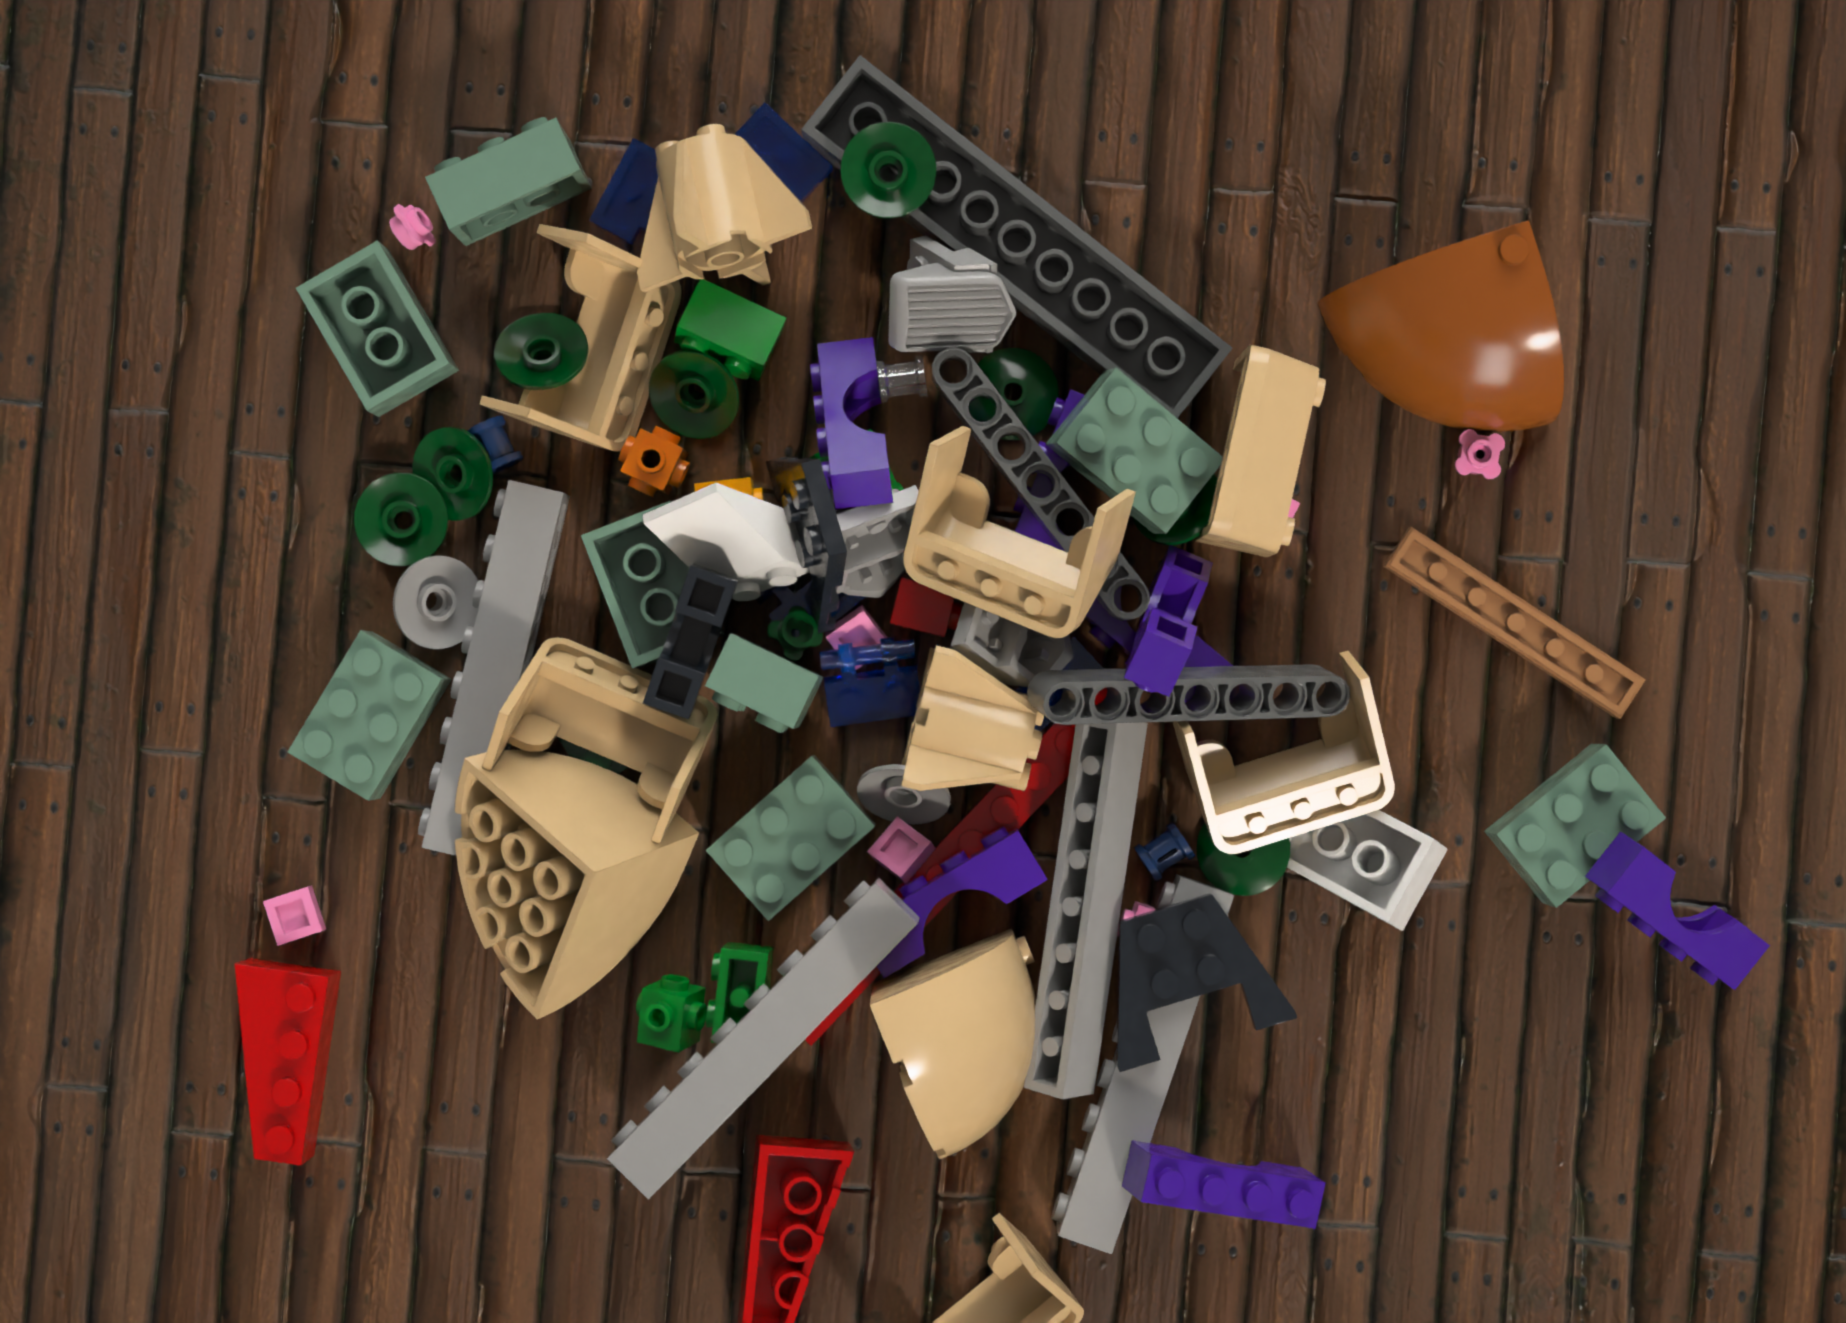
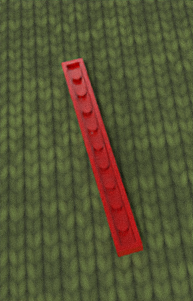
M1107 687L1097 693L1094 701L1095 705L1105 699L1108 691ZM1053 723L1042 735L1036 760L1026 759V763L1031 764V771L1025 791L995 784L942 839L908 882L921 875L925 877L926 881H929L943 872L940 867L942 862L963 850L967 857L984 848L980 842L982 838L1002 826H1005L1008 832L1015 828L1019 829L1068 778L1076 724L1061 725ZM903 882L893 891L899 898L902 897L899 889L905 885ZM959 891L947 895L933 907L924 927ZM877 966L805 1039L810 1046L880 975Z

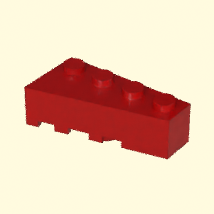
M248 958L235 963L253 1156L254 1159L301 1166L315 1155L341 971Z
M756 1135L738 1323L795 1322L809 1282L811 1269L816 1255L820 1252L832 1210L835 1209L841 1192V1184L855 1152L849 1142Z

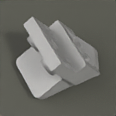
M926 235L910 239V259L907 264V270L895 273L890 280V346L900 352L943 351L947 348L956 347L965 350L967 353L993 352V347L1001 342L1016 316V309L1002 279L997 276V264L970 248L952 251Z
M916 485L901 491L892 489L893 503L835 510L847 549L843 582L841 586L835 587L837 594L843 592L847 595L878 598L883 596L905 573L903 557L919 492ZM829 490L835 508L833 490Z
M966 602L962 608L949 648L956 650L1003 684L1028 687L1033 677L1040 672L1063 670L1073 659L1069 635L1062 638L1049 637Z

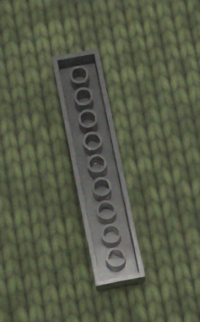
M860 55L801 129L804 142L841 170V160L845 148L851 139L862 129L881 122L901 123L915 129L926 139L932 148L936 160V180L927 200L918 209L900 218L923 236H928L952 251L970 248L997 264V276L1004 282L1017 310L1100 375L1105 370L1118 368L1166 410L1178 418L1229 354L1232 347ZM886 166L881 169L879 175L882 180L891 182L897 178L898 172L894 167Z

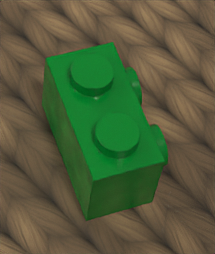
M700 279L677 325L674 342L679 344L682 350L699 351L714 357L728 369L731 375L737 378L748 379L750 377L759 381L782 334L786 317L707 280Z
M727 942L721 948V953H714L711 981H718L716 1000H709L706 1014V1027L712 1028V1035L729 1018L738 1023L749 1012L744 1003L763 983L770 989L774 947Z

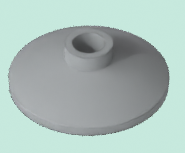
M429 556L413 563L400 577L393 597L394 616L402 633L415 644L429 649H445L462 642L467 626H474L478 608L472 606L473 594L478 582L473 571L463 562L448 556ZM433 592L436 595L437 601L433 608L428 609L426 600L428 595Z
M890 764L878 766L865 772L859 779L857 795L860 802L873 814L889 821H894L898 816L907 824L929 823L941 818L950 806L951 795L948 788L918 791L902 787L901 783L905 765Z

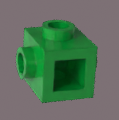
M675 974L663 975L660 980L643 987L636 1004V1014L639 1017L637 1043L678 1053L698 1043L701 1030L706 1023L707 1005L704 1003L706 987L689 984V978Z

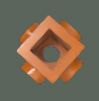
M655 426L652 433L640 428L636 437L629 435L618 458V461L624 463L620 471L631 478L628 486L651 497H654L656 490L669 495L673 486L679 488L690 466V463L685 461L688 455L687 451L678 446L681 438L658 426ZM650 451H656L660 455V462L654 468H648L644 465V460Z

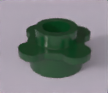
M792 606L788 610L787 616L780 621L773 620L767 628L769 637L778 641L784 649V657L790 661L799 660L804 650L810 646H818L823 639V634H818L816 621L801 606ZM793 629L799 632L798 637L792 636L791 631Z

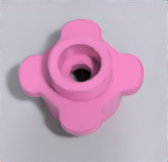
M397 204L394 207L395 216L390 219L389 223L392 232L403 246L409 250H414L423 243H426L428 246L435 244V238L431 233L433 225L423 210L412 205L404 208L402 205Z
M1472 429L1462 432L1459 436L1461 446L1458 451V459L1455 461L1456 471L1461 475L1471 473L1482 474L1486 479L1496 478L1501 472V466L1498 461L1500 451L1505 448L1503 437L1497 433L1490 436L1478 435ZM1477 450L1483 451L1484 457L1482 459L1476 457Z

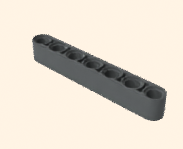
M957 347L941 351L935 357L932 365V381L962 423L966 427L971 428L972 436L1058 549L1069 552L1074 536H1066L1058 531L1055 521L1057 515L1063 511L1075 512L1081 520L1080 531L1086 527L1093 526L1095 518L974 359L965 350ZM955 360L962 363L967 371L966 377L959 383L951 384L946 382L939 373L941 366L945 362ZM977 398L988 399L995 407V415L988 421H977L969 413V404ZM1010 435L1018 437L1024 445L1023 455L1015 460H1008L1001 456L997 447V443L1001 438ZM1035 473L1047 475L1053 484L1052 493L1045 498L1034 497L1027 489V479ZM1119 552L1118 559L1096 598L1106 612L1114 619L1130 621L1141 616L1147 610L1150 596L1144 582L1122 553ZM1120 586L1132 587L1137 592L1139 603L1133 612L1126 613L1116 607L1114 594Z
M1313 664L1183 667L1169 697L1159 692H1151L1148 700L1141 704L1140 697L1144 690L1137 687L1133 681L1124 678L1126 669L1043 671L1033 677L1027 690L1028 701L1031 706L1052 722L1061 725L1331 717L1342 712L1350 699V687L1344 679L1319 665ZM1325 683L1323 693L1316 698L1317 690ZM1282 684L1281 693L1273 699L1275 689ZM1196 685L1194 696L1185 702L1187 691ZM1239 685L1238 694L1229 701L1230 692L1235 686ZM1107 687L1108 691L1105 699L1095 705L1094 701L1097 693ZM1062 688L1061 699L1055 705L1049 706V699L1052 693Z

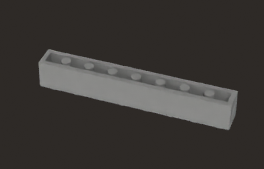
M508 480L506 490L500 489L497 494L494 506V516L500 517L496 535L489 534L483 553V561L489 563L485 581L478 580L473 594L472 606L478 608L474 626H467L462 641L461 651L467 654L463 672H456L451 687V698L457 699L453 717L447 716L445 718L440 734V744L446 745L442 763L436 762L430 776L429 789L435 790L431 809L425 808L423 810L419 823L418 835L424 836L422 848L456 856L455 840L462 838L461 814L455 813V800L463 762L466 757L487 752L499 711L532 660L570 496L564 492ZM507 744L504 750H510L511 744Z
M1147 722L1076 724L1035 1006L1034 1046L1024 1083V1088L1059 1099L1094 1094Z
M1176 874L1173 883L1165 882L1157 908L1211 893L1228 916L1234 895ZM1200 996L1147 1012L1161 1060L1123 1072H1119L1116 1064L1117 1048L1112 1061L1104 1060L1097 1079V1086L1103 1088L1098 1104H1089L1082 1123L1081 1130L1088 1132L1082 1150L1074 1148L1068 1163L1066 1175L1072 1176L1067 1194L1059 1192L1053 1207L1051 1219L1057 1221L1056 1229L1058 1236L1109 1254L1113 1253L1132 1194L1122 1187L1131 1141L1151 1142ZM1116 1023L1112 1041L1117 1043L1118 1029Z
M880 878L871 886L863 880L844 900L850 908L837 921L829 915L810 935L816 943L804 955L796 949L779 966L777 971L783 977L771 989L763 983L745 1001L744 1005L749 1009V1012L738 1023L729 1018L710 1038L716 1044L704 1058L696 1052L678 1070L677 1073L683 1079L670 1092L663 1086L644 1105L650 1113L637 1126L630 1120L611 1139L617 1147L607 1159L647 1199L651 1198L918 924L920 917Z

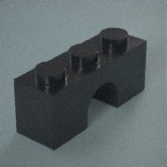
M694 563L690 566L675 609L670 631L663 650L658 657L643 704L686 719L690 718L739 579Z

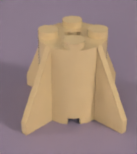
M721 124L703 126L697 130L696 136L681 141H667L659 144L655 148L658 180L640 255L643 261L641 267L637 269L640 290L647 292L684 277L704 279L703 271L717 270L719 279L744 274L762 286L771 283L764 252L767 251L771 254V244L812 229L809 211L746 140L734 134H727L725 127Z
M937 645L936 648L930 647L916 705L917 709L901 765H905L901 786L923 791L993 783L1025 791L1031 771V764L1026 763V759L1036 760L1042 740V732L1034 730L1035 725H1042L1044 715L1031 706L1026 693L1010 689L956 650Z

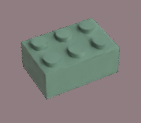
M546 117L534 119L521 127L522 133L507 140H504L503 137L488 140L477 148L479 153L461 160L460 157H453L444 160L434 167L435 173L425 177L448 229L465 246L592 189L571 141L556 117L549 121Z
M378 240L296 287L301 299L368 412L380 417L459 371L390 250Z
M1116 367L1103 371L1046 443L1050 449L1111 499L1125 489L1135 491L1130 515L1153 534H1166L1219 468L1223 457Z
M670 501L581 535L631 667L634 669H640L657 662L670 631L675 609L690 569L643 521V514L671 503ZM723 628L720 632L719 637L725 636Z
M360 630L287 752L368 801L381 799L452 679L373 631Z
M730 633L705 686L715 691L712 696L713 701L736 712L745 711L747 706L759 712L755 721L781 733L786 732L788 727L795 729L801 726L824 677L743 637Z
M1591 743L1484 832L1543 904L1557 908L1590 881L1585 875L1620 831L1638 842L1665 820L1666 817L1606 744Z
M812 755L707 848L706 852L769 921L872 830L876 823L815 755Z

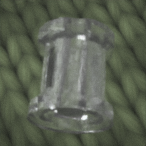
M923 355L916 356L914 361L905 363L885 364L883 360L876 361L881 403L888 402L889 398L893 396L918 394L920 398L928 397Z

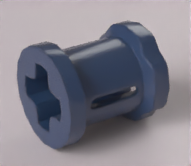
M502 415L490 418L467 430L485 448L491 461L493 474L504 471L523 460L521 452L514 450L503 427L506 421Z
M1173 822L1166 825L1167 831L1146 845L1137 844L1133 847L1155 882L1162 879L1164 871L1182 859L1191 860L1195 857L1191 847Z

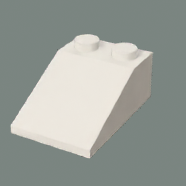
M711 484L643 514L644 524L689 568L694 563L739 579L733 595V599L736 601L754 600L760 596V592L775 586L791 585L797 581V577L810 572L808 567L802 568L798 561L795 542L800 537L795 522L789 523L787 521L784 509L722 484Z
M1376 810L1289 837L1290 859L1287 868L1403 931L1448 849L1434 838L1380 810Z

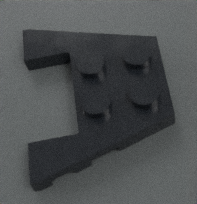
M781 457L766 461V466L777 502L782 501L786 519L789 523L795 522L800 537L795 542L798 561L802 568H809L812 578V584L804 594L810 615L816 621L818 634L832 631L835 629L836 621L834 617L832 618L830 612L837 611L839 607V598L835 587L841 586L843 582L847 549L820 459H797L795 457L788 459L787 457Z
M1211 893L1120 920L1118 1038L1116 1064L1119 1072L1161 1060L1147 1017L1148 1011L1219 989L1241 984L1252 1024L1256 1031L1297 1018L1291 1004Z

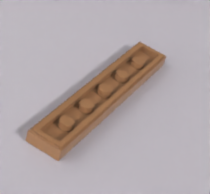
M1409 527L1383 566L1616 719H1621L1646 680L1413 527Z

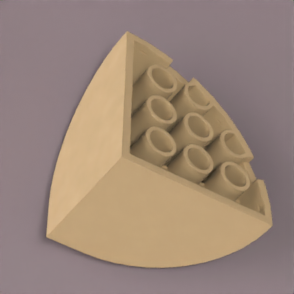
M504 750L493 769L489 771L482 768L487 753L485 752L464 759L458 781L455 813L461 814L462 838L455 840L458 872L471 919L484 948L493 947L499 961L505 968L500 973L502 979L525 1008L538 1020L557 1011L585 993L608 974L639 942L671 897L685 869L699 832L675 813L661 843L652 841L651 839L662 809L647 803L639 795L635 782L596 764L550 752Z
M1012 928L873 983L870 999L871 1010L893 1064L898 1062L902 1064L900 1065L901 1072L899 1074L904 1090L933 1151H936L939 1159L967 1148L987 1134L1008 1113L1024 1087L1034 1046L1036 1006L1035 991L1026 965L1035 961L1025 936L1016 939Z

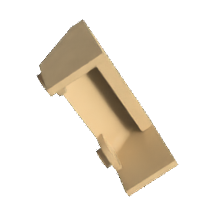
M539 224L538 234L570 248L564 275L569 288L585 296L576 323L583 329L587 337L589 346L588 358L579 374L559 387L547 390L524 389L518 405L483 395L479 404L528 424L600 448L619 452L629 435L636 436L649 397V380L654 368L661 361L681 301L680 282L676 280L653 290L643 292L640 290L637 277V269L641 267L643 259L589 233Z
M1250 344L1234 362L1233 370L1241 371L1208 524L1203 528L1202 533L1195 538V541L1269 557L1277 554L1281 545L1289 546L1291 542L1295 518L1288 517L1312 406H1320L1325 391L1326 379L1319 378L1318 367L1277 351Z
M961 426L931 442L904 551L903 561L908 575L919 584L1049 637L1062 638L1069 635L1081 625L1118 559L1136 492L1125 489L1098 507L1093 526L1079 531L1071 541L1069 552H1065L986 520L990 506V497L986 487L978 479L961 473L971 428Z
M559 637L550 638L542 643L499 711L482 768L491 771L507 744L518 747L523 751L539 752L549 748L557 736L642 773L637 784L639 795L650 805L662 809L651 839L660 844L684 797L717 719V710L708 699L698 695L694 710L689 719L643 704L652 677L651 674L637 668L634 669L628 664L572 640Z
M1349 651L1339 653L1345 679L1350 687L1349 703L1338 715L1318 718L1322 739L1234 766L1231 754L1224 744L1216 740L1196 742L1194 732L1188 721H1173L1185 769L1205 824L1214 844L1221 851L1229 854L1245 852L1383 808L1393 797L1395 784L1370 678Z
M998 1213L992 1220L1003 1234V1237L993 1244L988 1257V1265L993 1273L932 1322L1080 1323L1084 1310L1075 1296L1027 1237Z

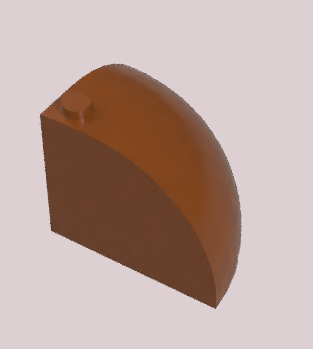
M1529 220L1469 238L1387 267L1329 293L1317 302L1325 324L1344 356H1348L1353 365L1364 375L1363 378L1387 399L1413 414L1452 428L1508 432L1550 424L1556 420L1560 413L1564 395V364L1561 338L1550 286Z

